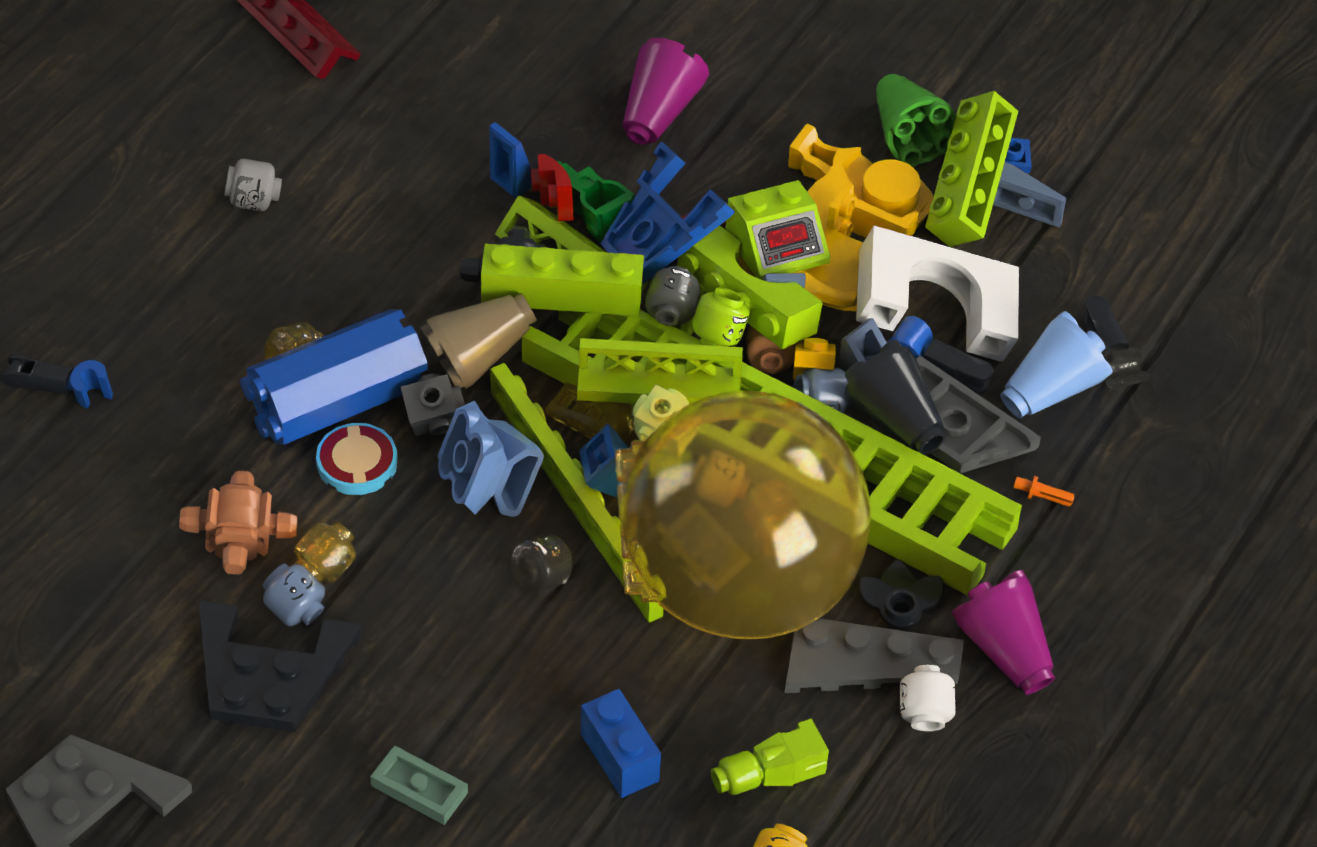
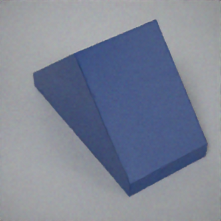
M609 424L603 427L579 450L586 484L594 490L614 497H618L646 471Z

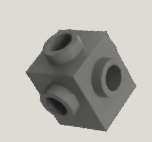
M440 374L424 375L416 383L401 387L409 422L415 436L426 433L432 435L447 433L456 409L465 405L460 385L452 387L448 374L442 376Z

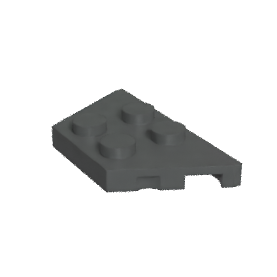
M922 356L916 359L944 425L943 431L946 434L943 444L931 453L933 456L961 474L1035 451L1039 447L1041 439L1039 435Z

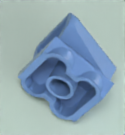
M472 401L456 409L438 453V468L442 479L452 481V496L457 504H465L476 514L492 497L501 514L515 517L521 513L544 455L535 443L508 422L487 419L482 411H480L476 402Z

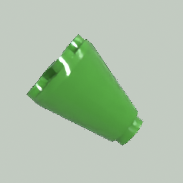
M897 74L884 76L877 84L876 98L885 142L892 155L898 160L915 167L918 164L930 162L940 155L946 154L948 141L956 119V114L950 104L904 76Z

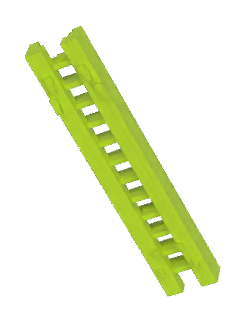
M641 309L640 316L558 310V320L570 326L567 330V335L559 341L530 326V330L522 337V362L577 390L580 338L590 339L592 337L604 340L703 344H701L699 339L674 326H666L659 323ZM596 354L594 358L588 356V359L606 360L609 358L605 354ZM645 356L632 357L633 359L639 362H647L650 360ZM675 358L672 360L675 364L686 365L690 363L687 359ZM716 360L712 364L716 367H733L734 361ZM742 362L739 409H731L741 415L728 429L713 421L722 411L721 408L698 407V425L685 443V447H691V450L697 454L700 452L706 454L710 449L718 448L743 459L746 462L745 476L750 477L752 483L929 576H940L944 584L965 595L977 586L984 576L986 567L985 562L958 549L966 535L970 533L1003 550L1018 529L1021 504ZM592 401L616 415L621 413L634 420L632 411L635 404ZM759 424L775 432L764 447L747 439ZM793 442L810 450L799 465L782 457ZM827 460L842 467L831 482L816 475ZM862 478L877 485L867 500L851 493ZM897 496L913 504L902 519L887 512V509ZM932 515L949 522L938 538L922 530Z

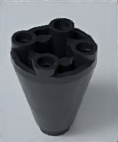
M892 340L886 343L879 353L867 362L859 361L847 370L845 377L849 382L845 387L844 395L854 408L904 445L923 455L932 453L943 444L946 439V434L943 431L944 425L917 360L908 347L902 346L898 340Z

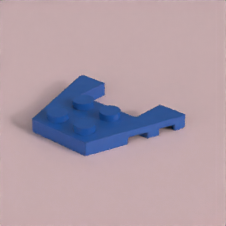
M662 141L653 153L658 158L650 172L643 170L637 180L641 188L631 205L627 202L623 204L601 242V245L608 253L644 255L642 285L651 279L657 271L664 269L735 213L722 198L710 189L683 219L660 196V192L686 163Z

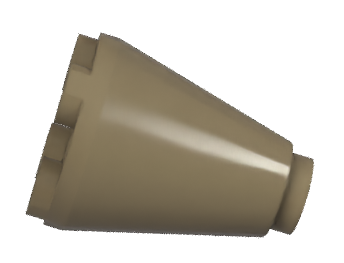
M520 293L515 297L507 295L432 316L426 320L427 324L420 328L437 356L445 354L446 357L440 360V363L454 386L460 385V388L464 387L467 389L530 330L529 325L537 321L526 299Z

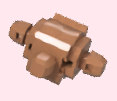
M237 471L231 477L230 484L220 487V492L215 488L209 491L207 509H201V506L181 508L179 528L193 533H199L200 530L206 531L205 549L209 553L215 550V555L223 559V568L226 573L239 575L246 569L247 560L256 558L257 553L262 556L268 554L270 535H276V538H292L296 536L298 516L278 511V514H271L272 495L268 491L262 494V490L254 486L252 473L249 471Z

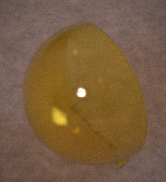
M741 390L722 392L687 404L665 419L645 441H632L630 449L615 451L617 481L624 482V484L617 486L619 519L621 520L622 558L632 559V561L622 564L625 594L640 595L641 602H657L677 619L710 634L734 639H764L785 635L815 622L841 600L856 578L864 559L871 526L870 498L867 483L856 456L844 438L829 422L805 405L781 395L762 391Z

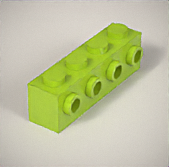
M995 91L961 100L957 109L955 123L948 141L946 155L939 173V180L925 226L926 229L949 247L983 239L986 233L1018 115V110Z
M485 244L481 271V303L507 295L515 297L522 293L532 309L640 316L644 255L511 246L507 244Z

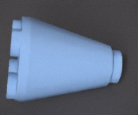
M1063 311L1050 322L1006 383V390L1000 394L1004 405L1013 415L1022 418L1026 414L1032 415L1101 383L1113 372L1111 366L1101 354L1105 349L1103 341L1093 331L1085 333L1078 326L1076 320L1068 312Z

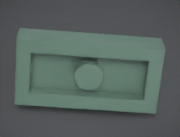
M395 745L370 776L372 787L443 825L446 824L468 794L467 783Z

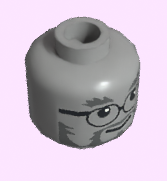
M240 159L235 166H229L224 196L230 197L233 207L264 212L268 209L271 200H279L282 179L275 178V168L271 163Z

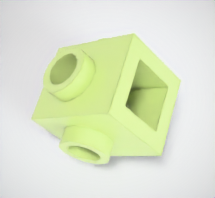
M657 384L648 396L646 394L640 396L632 411L635 433L638 438L649 447L657 448L659 446L677 456L698 425V408L690 404L687 398L679 391L671 388L666 390Z

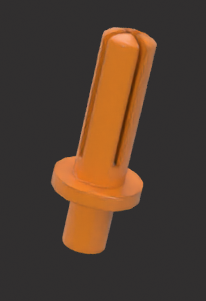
M1034 475L1032 481L1018 476L1015 479L1013 488L1028 492L1027 499L1031 500L1034 495L1068 507L1074 501V493L1037 482L1038 476Z

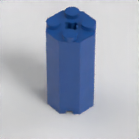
M399 309L387 310L246 368L247 376L240 379V385L247 400H253L258 415L254 416V422L261 437L271 436L274 443L285 445L402 395V386L416 383L422 377L421 373L428 370V363L414 328L411 325L404 328L399 321L405 318L403 312Z

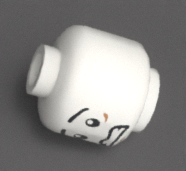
M920 665L915 667L914 673L906 675L900 682L901 717L911 723V727L915 730L936 731L943 729L945 723L955 716L954 680L949 675L941 673L938 666Z

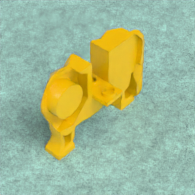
M806 124L790 145L788 167L801 170L804 176L817 180L807 192L817 205L830 254V263L795 273H805L806 281L804 288L823 302L822 305L842 311L857 312L859 249L863 242L851 238V233L853 232L866 238L873 226L913 236L916 229L929 215L933 194L920 179L918 172L909 164L899 160H882L873 164L862 155L861 147L843 149L824 144L818 138L815 127ZM740 256L738 265L746 273L756 277Z

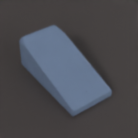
M1005 162L993 205L1060 228L1066 198L1016 166Z

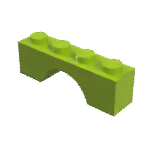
M720 225L678 257L677 266L691 272L698 280L701 288L706 292H714L716 288H726L742 295L745 299L744 304L750 312L747 323L781 349L817 334L823 302L797 282H769L746 273L738 265L742 242Z

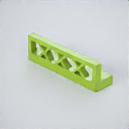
M519 195L495 233L500 239L508 237V232L514 227L521 215L528 220L530 239L537 242V246L540 245V241L553 238L556 241L557 249L567 248L568 250L607 252L565 221H558V216L537 201ZM538 228L542 230L544 233L539 234ZM648 281L642 285V291L647 285Z
M580 338L577 400L636 404L641 395L646 394L648 396L657 384L666 390L671 388L679 391L687 398L690 404L696 407L739 409L743 347ZM588 353L605 354L609 358L606 360L588 359ZM634 356H645L650 360L647 362H635L631 358ZM681 358L687 359L690 363L681 365L673 363L672 360ZM716 360L734 361L733 367H716L712 363Z

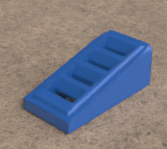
M494 122L489 126L490 179L511 196L517 198L518 195L520 196L532 188L531 167L521 142Z

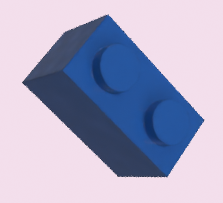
M620 689L581 705V735L621 798L660 781L661 752Z

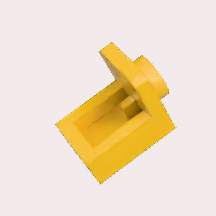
M806 338L804 341L796 343L793 379L795 380L798 375H802L806 368L834 370L836 344H828L827 340L820 338Z

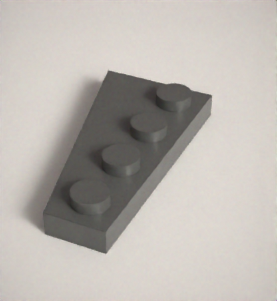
M797 615L785 693H800V688L820 687L821 691H838L839 686L862 684L863 689L881 688L883 683L901 682L906 675L914 673L915 667L920 665L938 666L941 673L949 675L954 680V683L958 684L964 640Z

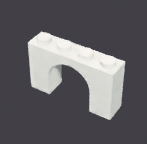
M873 226L859 249L856 321L863 323L868 318H873L879 328L894 331L908 309L909 281H930L949 290L963 306L967 321L966 352L1003 362L1018 340L1019 267Z

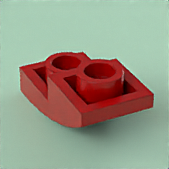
M538 154V169H531L532 192L540 191L541 205H549V208L557 207L558 221L574 220L572 184L568 173L553 158L546 154Z

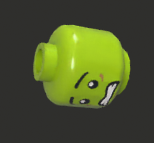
M716 288L714 292H707L701 297L692 321L694 332L701 337V344L733 346L741 340L750 316L749 309L744 304L745 299L742 295L730 289Z

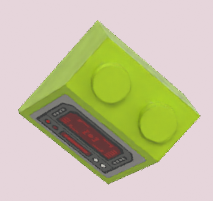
M799 180L728 198V205L735 213L726 220V231L742 242L740 256L756 278L762 280L765 274L795 273L830 263V254L817 205Z

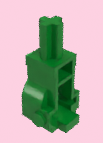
M557 161L568 173L571 180L573 213L576 212L582 217L588 233L601 243L623 204L627 202L631 205L635 194L619 182L603 180L591 167L576 172L568 164Z

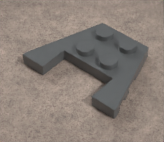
M71 734L6 788L7 798L35 847H70L69 844L130 792L137 794L163 817L192 793L191 782L185 778Z

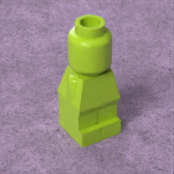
M811 718L798 723L796 730L788 733L778 732L756 745L753 754L750 751H742L722 758L719 761L718 767L711 769V777L718 793L727 791L731 795L755 789L760 786L761 782L763 786H793V784L825 774L829 750Z

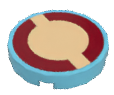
M350 423L336 427L321 440L317 447L316 465L321 480L327 485L329 483L336 487V491L347 495H364L375 492L385 486L384 482L390 476L391 479L394 476L398 460L397 449L393 439L383 429L366 423Z

